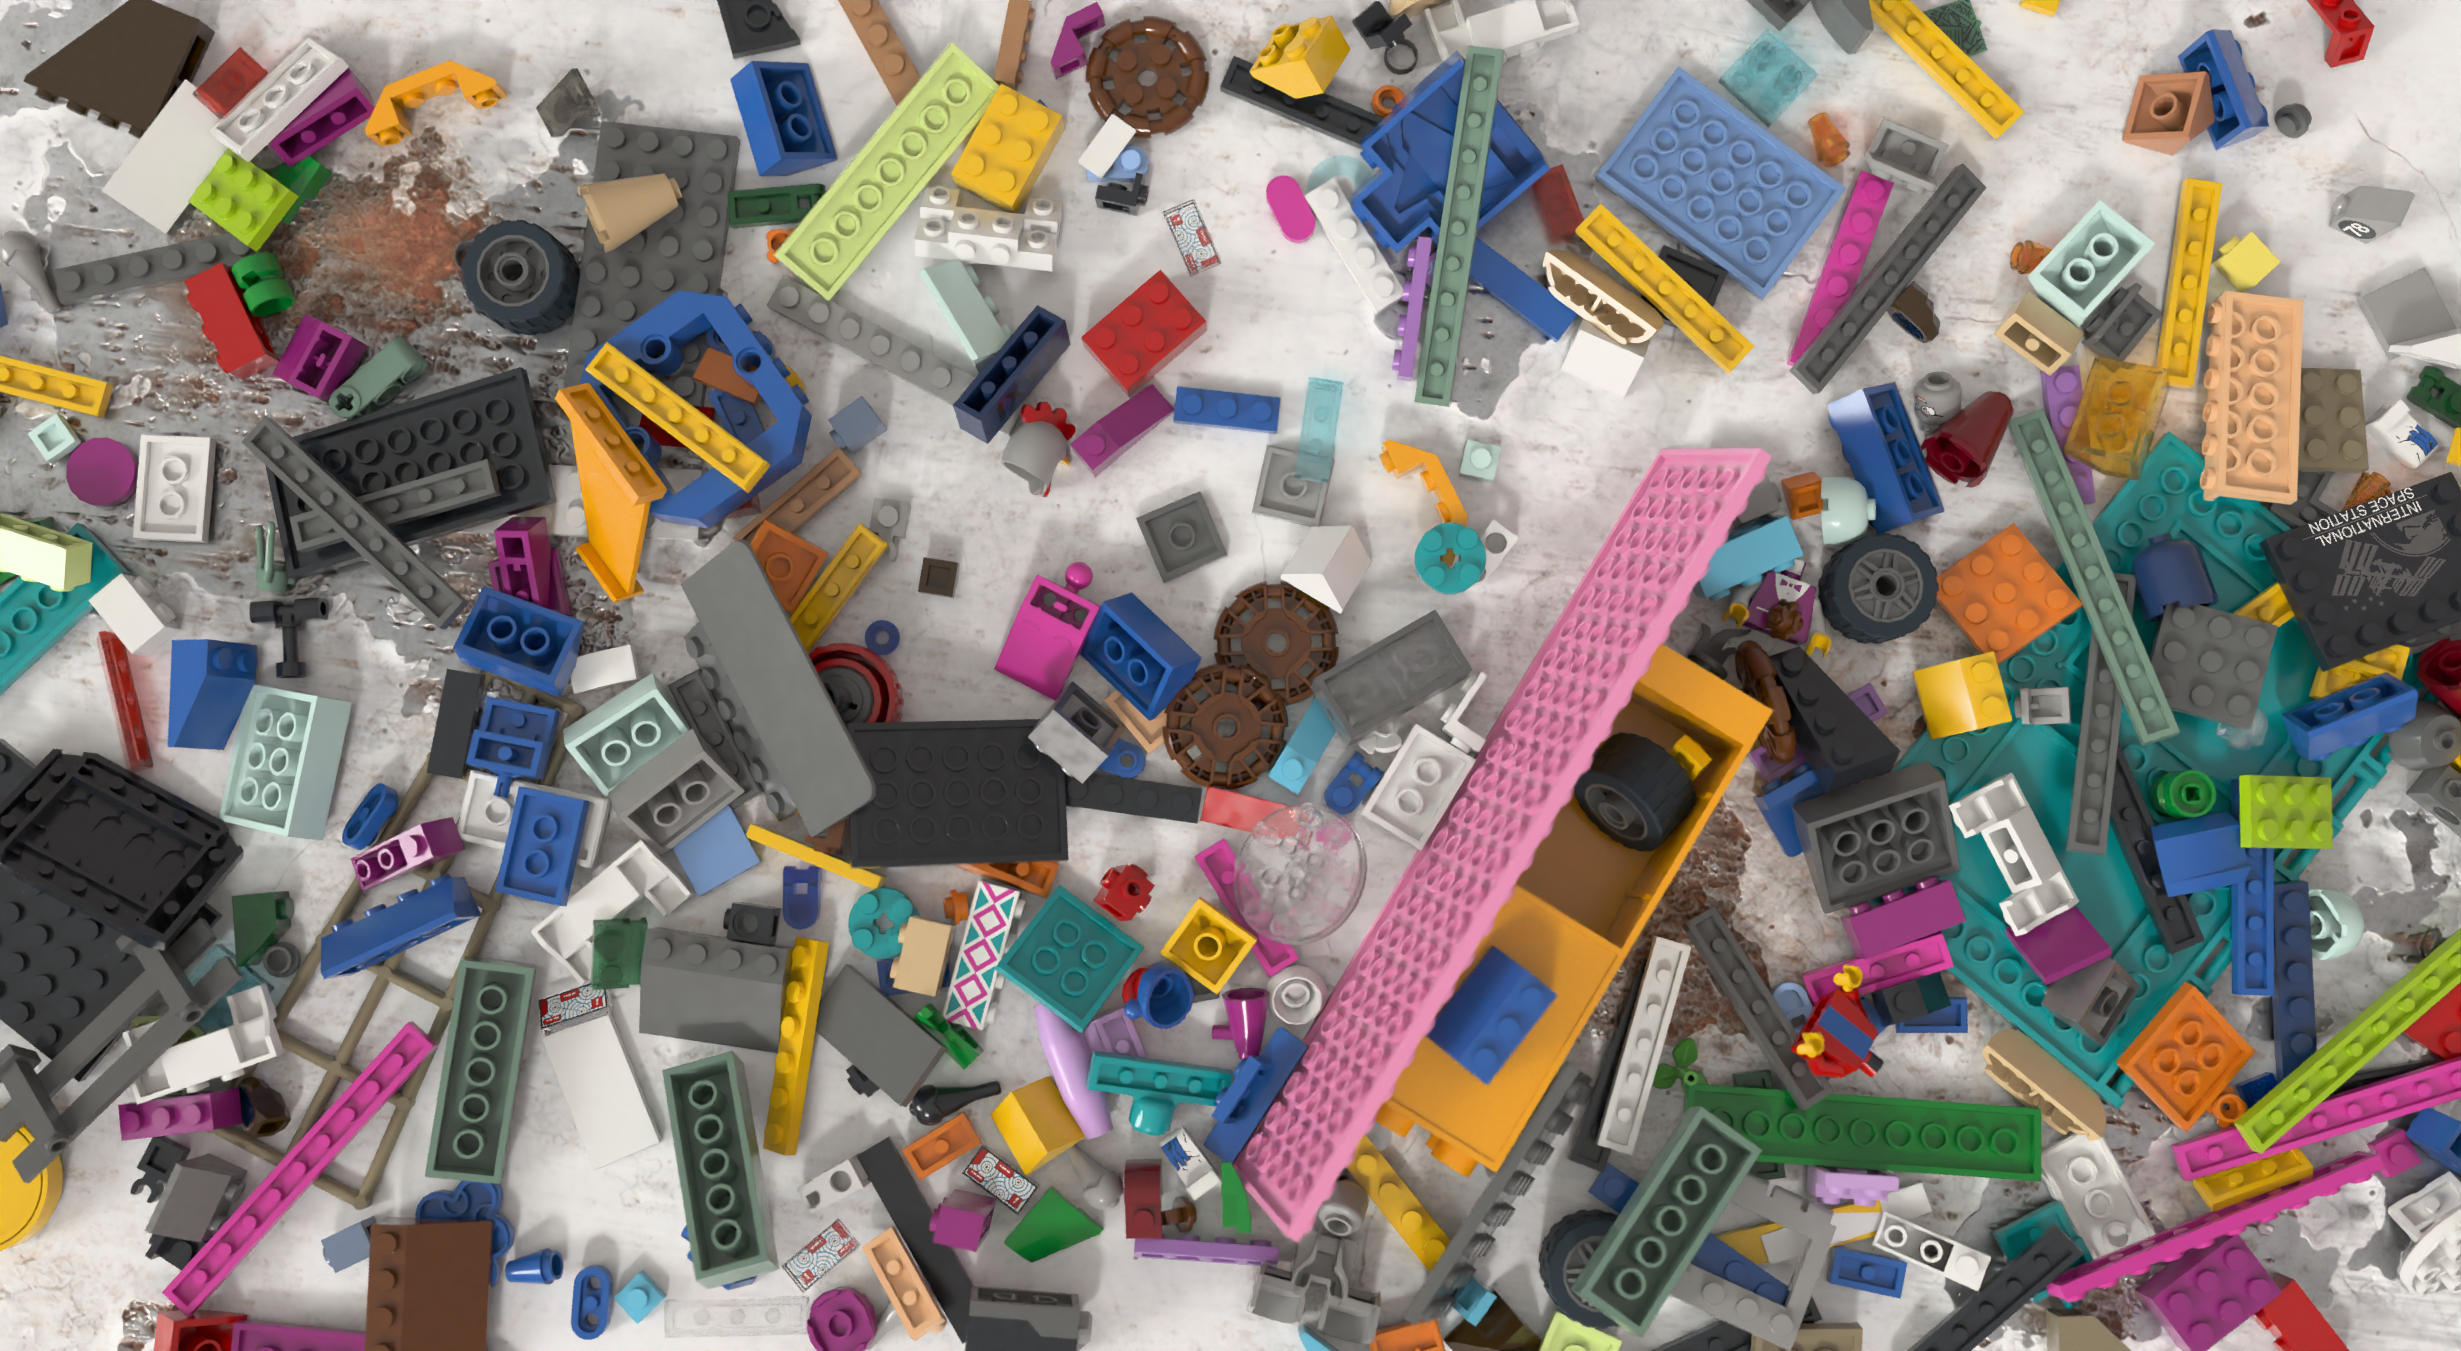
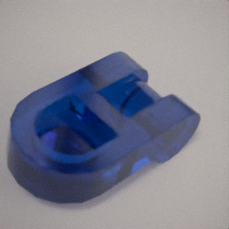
M784 866L783 917L786 923L794 929L810 928L819 919L821 911V867L809 866L808 869H797L796 866ZM797 883H808L807 894H796Z

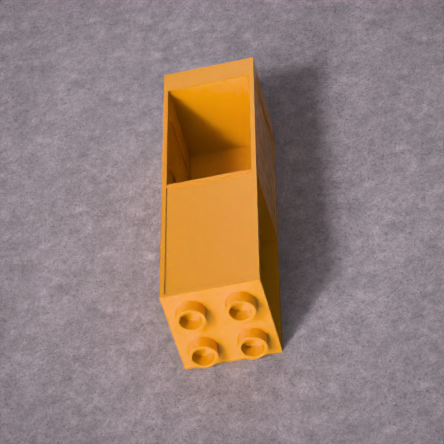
M1664 644L1658 645L1650 658L1651 665L1648 671L1638 678L1631 690L1632 696L1630 701L1623 709L1618 711L1612 721L1610 734L1604 741L1599 743L1597 748L1600 749L1612 735L1624 732L1650 739L1669 753L1675 743L1686 734L1693 742L1698 743L1712 759L1693 784V789L1696 792L1695 806L1659 848H1656L1654 851H1637L1615 842L1608 835L1600 831L1589 820L1585 812L1582 811L1573 788L1571 799L1559 809L1553 819L1554 825L1551 832L1539 842L1533 852L1534 859L1528 869L1521 872L1514 884L1513 895L1508 902L1501 905L1494 917L1495 922L1492 930L1480 940L1474 950L1475 956L1472 963L1460 973L1452 996L1455 994L1491 946L1494 945L1558 996L1488 1085L1484 1084L1433 1041L1423 1035L1415 1048L1416 1052L1413 1061L1408 1067L1403 1068L1395 1081L1396 1086L1393 1094L1388 1100L1383 1101L1375 1114L1376 1122L1403 1138L1407 1137L1414 1123L1431 1132L1425 1145L1433 1150L1431 1155L1465 1177H1470L1478 1162L1497 1173L1773 712L1770 708ZM1448 1001L1442 1003L1441 1007L1435 1015V1018L1445 1007Z

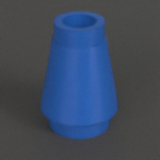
M546 1248L508 1261L505 1268L506 1278L510 1283L550 1285L554 1280L561 1278L564 1267L563 1259L558 1251Z

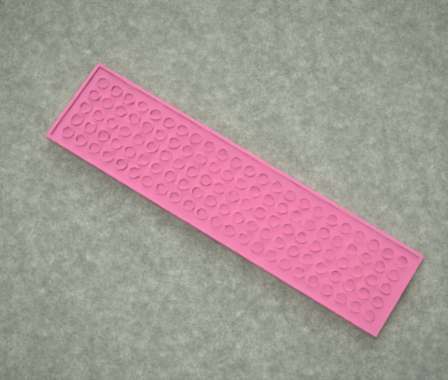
M1661 449L1485 738L1487 741L1473 759L1476 760L1422 851L1417 850L1326 1000L1325 1007L1315 1018L1302 1041L1308 1045L1307 1051L1239 1157L1232 1164L1244 1188L1285 1236L1299 1242L1303 1234L1308 1233L1314 1225L1315 1214L1322 1202L1332 1195L1337 1177L1342 1169L1352 1162L1357 1144L1363 1134H1367L1375 1123V1114L1383 1101L1388 1100L1393 1094L1396 1086L1395 1081L1403 1068L1408 1067L1413 1061L1416 1052L1415 1048L1419 1041L1434 1026L1435 1015L1442 1003L1448 1001L1455 990V982L1460 973L1472 963L1475 956L1474 950L1482 937H1485L1492 930L1495 922L1494 917L1501 905L1508 902L1513 895L1514 884L1521 872L1528 869L1534 859L1533 852L1539 842L1551 832L1554 825L1553 819L1559 809L1571 799L1573 786L1580 774L1585 773L1590 767L1593 760L1592 755L1599 743L1604 741L1610 734L1612 721L1618 711L1623 709L1630 701L1632 696L1631 690L1638 678L1648 671L1651 665L1650 658L1656 648L1668 638L1671 631L1670 625L1676 615L1683 611L1689 603V594L1694 585L1705 576L1709 569L1708 562L1716 549L1720 548L1727 540L1729 535L1728 529L1732 522L1745 510L1748 504L1747 497L1754 486L1759 484L1767 473L1766 466L1772 456L1763 449Z

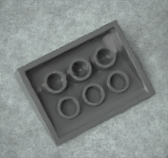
M1927 761L1791 805L1797 835L1825 914L1880 897L1896 889L1916 885L1915 882L1930 876L1938 878L1960 871L1945 779Z
M660 927L647 929L641 962L639 1033L778 1053L781 1023L786 1003V989L789 984L794 947L734 940L722 936Z

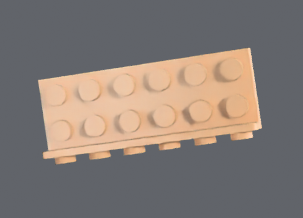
M2225 291L2210 304L2207 311V322L2210 323V336L2205 347L2206 355L2209 356V369L2204 378V387L2208 389V397L2203 409L2206 435L2201 446V452L2205 455V469L2200 477V487L2204 489L2203 499L2213 501L2217 497L2223 496L2291 505L2297 501L2303 300Z

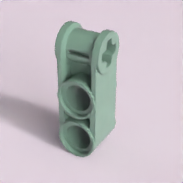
M404 336L396 337L386 343L377 355L360 366L353 376L330 395L329 407L335 415L345 420L359 417L358 413H361L360 416L376 412L392 401L406 385L418 378L426 370L428 363ZM350 402H351V404L354 406V407L352 408V410H351V407L349 406V403H350Z

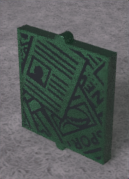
M1958 0L1923 12L1968 57L1987 51L1980 30L1982 23L1976 19L1970 0Z

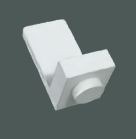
M1483 670L1477 676L1472 673L1469 675L1460 689L1465 695L1458 705L1451 702L1440 720L1445 722L1441 731L1453 738L1450 744L1465 754H1468L1469 751L1475 754L1478 753L1487 741L1457 721L1488 676V673Z

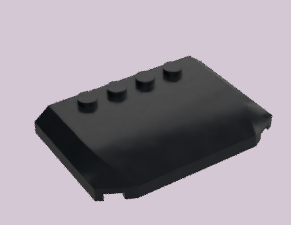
M53 749L0 804V870L150 949L165 950L244 856V850L240 845L237 846L230 836L229 828L224 821L97 753L83 752V755L79 756L62 754L61 749Z

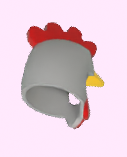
M1039 402L1036 408L1026 404L1022 406L1020 414L1023 423L1015 430L1003 451L1001 462L1007 469L1029 482V491L1032 495L1041 493L1043 497H1047L1051 488L1052 476L1058 462L1070 466V461L1066 455L1067 441L1072 438L1076 428L1073 424H1066L1067 412L1063 408H1055L1052 411V407L1048 402Z

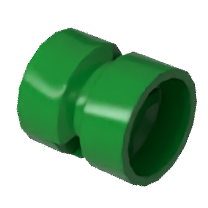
M268 252L256 253L239 260L231 268L239 289L245 291L243 294L244 300L251 315L254 317H267L279 314L293 306L296 302L288 281L282 279L284 272L275 254Z
M2172 771L2161 774L2153 781L2149 797L2156 811L2166 817H2197L2211 810L2216 800V789L2212 780L2200 771Z

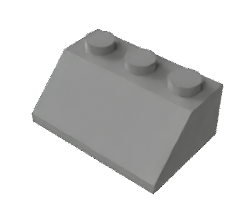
M692 728L608 792L617 817L657 854L662 856L743 794L745 790L717 752Z

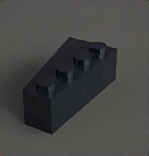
M1800 646L1769 656L1777 673V676L1774 678L1777 686H1782L1792 716L1788 723L1794 727L1796 743L1826 794L1891 772L1900 750Z

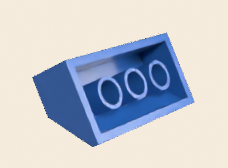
M1895 382L1863 388L1827 404L1830 412V423L1838 433L1842 443L1843 457L1850 464L1855 477L1854 480L1860 482L1865 487L1868 499H1875L1876 520H1869V524L1875 529L1877 535L1945 512Z
M450 874L442 875L429 882L431 887L420 893L418 889H413L397 896L398 903L386 908L385 904H381L364 912L366 918L355 923L353 919H349L332 926L333 933L321 938V974L323 979L354 975L481 916L465 877L451 878Z

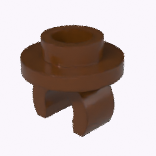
M1185 1196L1176 1197L1172 1209L1162 1211V1226L1175 1224L1181 1233L1190 1232L1197 1220L1196 1208Z

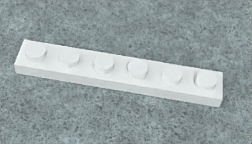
M1654 936L1595 1143L1597 1145L1629 1155L1633 1154L1691 946Z

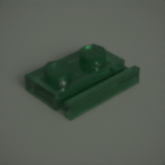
M646 917L630 921V918L593 920L592 990L629 988V985L638 984L641 987V962L648 929Z

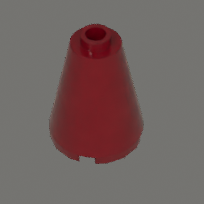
M1985 392L1954 417L1931 432L1921 445V451L1926 449L1928 454L1925 458L1927 465L1937 475L1950 483L1956 484L1960 480L1969 482L1965 487L1972 488L1980 485L1987 476L2014 412L2009 397L2001 392Z
M2448 637L2431 645L2421 654L2417 662L2419 666L2417 675L2421 683L2458 720H2461V640L2451 642Z

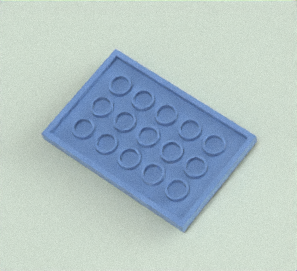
M1679 66L1595 177L1597 181L1709 263L1727 271V276L1761 301L1766 297L1846 190V187Z

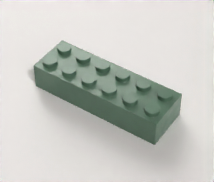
M467 956L460 959L425 1177L500 1184L504 1173L537 965Z
M733 1051L662 1070L695 1280L705 1288L711 1289L778 1270L779 1263L743 1062Z
M1689 1107L1570 1290L1626 1331L1642 1338L1762 1150L1703 1107Z

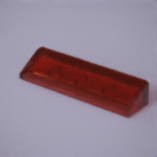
M101 631L98 633L96 642L126 768L133 773L153 768L154 765L125 645L115 633Z

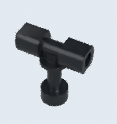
M319 597L295 599L294 604H283V602L275 600L251 602L249 608L251 623L259 625L275 624V629L282 630L283 662L276 663V678L306 677V662H298L297 630L305 628V621L328 620L329 606L327 599Z

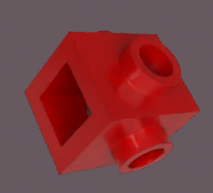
M1127 864L1116 866L1115 868L1111 867L1100 881L1102 888L1093 901L1119 921H1129L1133 919L1137 912L1141 913L1148 906L1152 898L1149 894L1155 885L1146 879L1148 874L1137 865L1130 864L1129 866Z

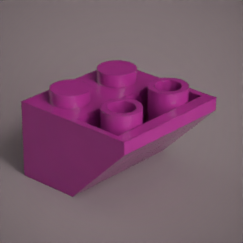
M305 314L272 375L329 403L330 395L353 375L368 345Z

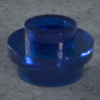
M875 621L865 632V643L868 649L878 655H888L897 649L900 643V633L898 628L889 621ZM881 632H887L889 635V640L885 644H879L877 641V636Z

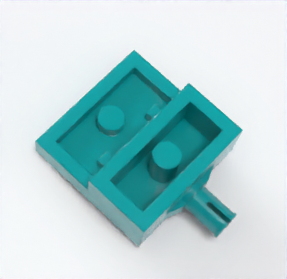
M2056 1200L1992 1232L2007 1263L2054 1223L2083 1252V1255L2063 1272L2094 1260L2083 1238L2076 1234L2060 1202ZM2046 1287L2035 1295L2031 1301L2037 1303L2050 1296ZM2061 1299L2065 1309L2074 1308L2073 1305H2079L2078 1300L2066 1302L2064 1299Z

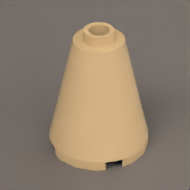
M665 173L586 183L577 187L580 198L584 197L588 205L584 209L600 244L604 243V251L606 253L615 250L677 208V199L682 198L674 177L668 179Z

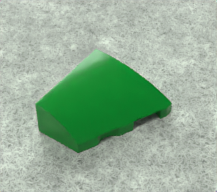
M309 156L292 167L283 162L267 171V174L299 196L281 221L289 225L306 198L315 199L332 171Z
M932 1003L924 1006L914 1017L918 1023L948 1047L945 1052L963 1070L984 1052L982 1047L961 1025L954 1028Z
M1221 1162L1223 1227H1237V1233H1252L1251 1215L1241 1180L1231 1162Z
M1051 1186L1011 1231L1003 1243L1015 1253L1033 1263L1095 1237L1104 1228L1080 1207H1075Z

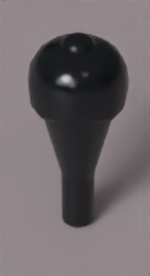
M996 1080L972 1087H935L929 1084L923 1085L913 1097L912 1103L909 1105V1111L922 1125H936L946 1116L976 1100L999 1095L1001 1093L1000 1083Z

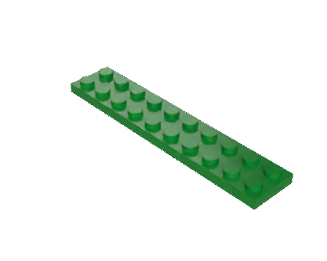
M1685 1083L1684 1115L1689 1107H1703L1762 1150L1756 1159L1757 1162L2041 1182V1109L1830 1094L1806 1110L1800 1111L1787 1090L1706 1084L1689 1086Z

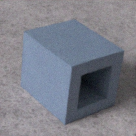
M863 396L828 419L834 428L829 432L833 440L841 450L847 446L853 454L887 431L885 425Z
M374 1216L321 1240L324 1246V1259L329 1266L333 1267L335 1273L369 1258L371 1224L376 1222Z

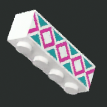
M984 880L978 881L942 1013L948 1022L978 1030H984L987 1027V1023H994L999 1003L993 1002L997 988L1003 989L1006 977L996 971L995 968L1017 940V934L1012 933L1015 919L1021 921L1024 914L1026 900L1021 899L1023 891Z

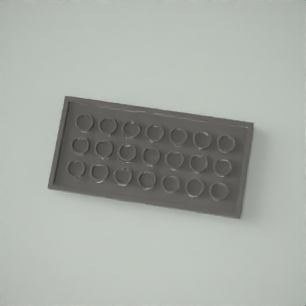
M601 121L593 183L665 173L668 179L674 177L682 198L677 199V208L615 250L607 253L604 251V243L600 244L589 218L587 219L564 388L580 385L587 354L677 291L719 295L729 227L727 191H734L740 139L737 136ZM707 330L680 349L683 354V361L675 373L660 375L652 369L648 371L649 374L693 407L702 408L705 403L707 386L697 382L693 375L709 347L706 340ZM665 348L660 349L656 353L655 358L661 357L665 352ZM615 394L614 396H612L613 399H622V400H624L623 398H621V397H620L619 395H617V394Z
M1568 1062L1566 1063L1507 1154L1497 1173L1490 1180L1402 1317L1413 1325H1419L1448 1316L1457 1302V1299L1453 1297L1454 1293L1458 1288L1466 1287L1476 1273L1477 1269L1473 1267L1474 1262L1478 1257H1485L1493 1247L1496 1239L1492 1235L1496 1228L1501 1225L1505 1227L1513 1216L1516 1209L1511 1205L1516 1197L1520 1195L1524 1197L1535 1181L1531 1174L1537 1165L1544 1166L1555 1150L1551 1143L1557 1134L1564 1136L1574 1121V1118L1570 1116L1571 1112L1577 1104L1583 1106L1594 1089L1590 1086L1593 1080L1591 1077Z

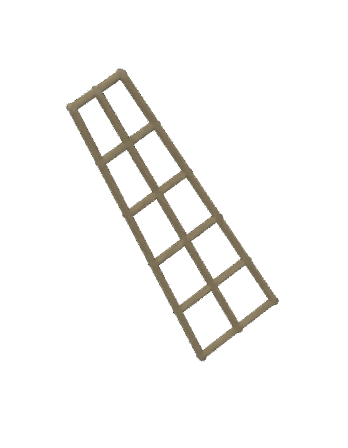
M481 670L479 674L486 675L482 695L493 677L524 692L519 703L534 705L536 700L539 699L568 714L549 756L544 780L539 779L538 784L552 787L568 751L564 745L563 729L581 719L586 714V708L564 696L560 698ZM430 752L427 754V760L403 797L397 810L377 842L371 848L399 834L434 774L427 773ZM468 767V768H467V773H466V778L463 779V780H465V781L468 782L469 776H470V772H471V770H474V769ZM484 769L483 771L485 773L495 774L488 769ZM456 854L435 863L434 867L428 866L412 872L426 880L421 892L431 887L429 884L431 880L447 873ZM498 875L489 896L469 886L477 906L482 908V912L462 957H478L496 913L501 908V902L505 894L495 892ZM357 876L352 881L322 933L316 937L314 946L275 1008L278 1017L273 1018L283 1048L327 1070L286 1152L283 1153L255 1138H251L248 1134L232 1126L205 1131L213 1133L275 1166L286 1157L317 1123L340 1077L353 1083L362 1073L348 1065V1062L390 982L440 1007L428 1033V1036L438 1046L451 1018L459 964L445 994L397 969L406 952L403 951L386 959L384 962L366 969L376 974L377 977L335 1057L280 1030L321 962V938L333 933L332 926L346 921L362 895L363 891ZM437 1048L408 1078L403 1092L397 1090L388 1100L396 1108L360 1190L357 1191L324 1173L312 1185L353 1205L356 1210H363L372 1204L374 1192L409 1112L415 1105L416 1096ZM259 1063L243 1068L245 1074L233 1078L227 1089L237 1088L240 1081L251 1077Z

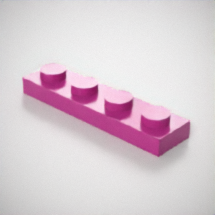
M1224 838L1194 857L1232 919L1258 938L1251 949L1269 978L1299 959Z
M1938 931L1867 959L1852 957L1801 973L1814 1008L1820 997L1839 989L1840 985L1835 984L1833 978L1837 973H1844V964L1857 966L1862 970V982L1858 986L1859 996L1954 967L1943 933Z

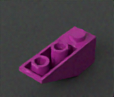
M449 817L421 823L351 858L362 891H367L438 863L465 849L454 819Z

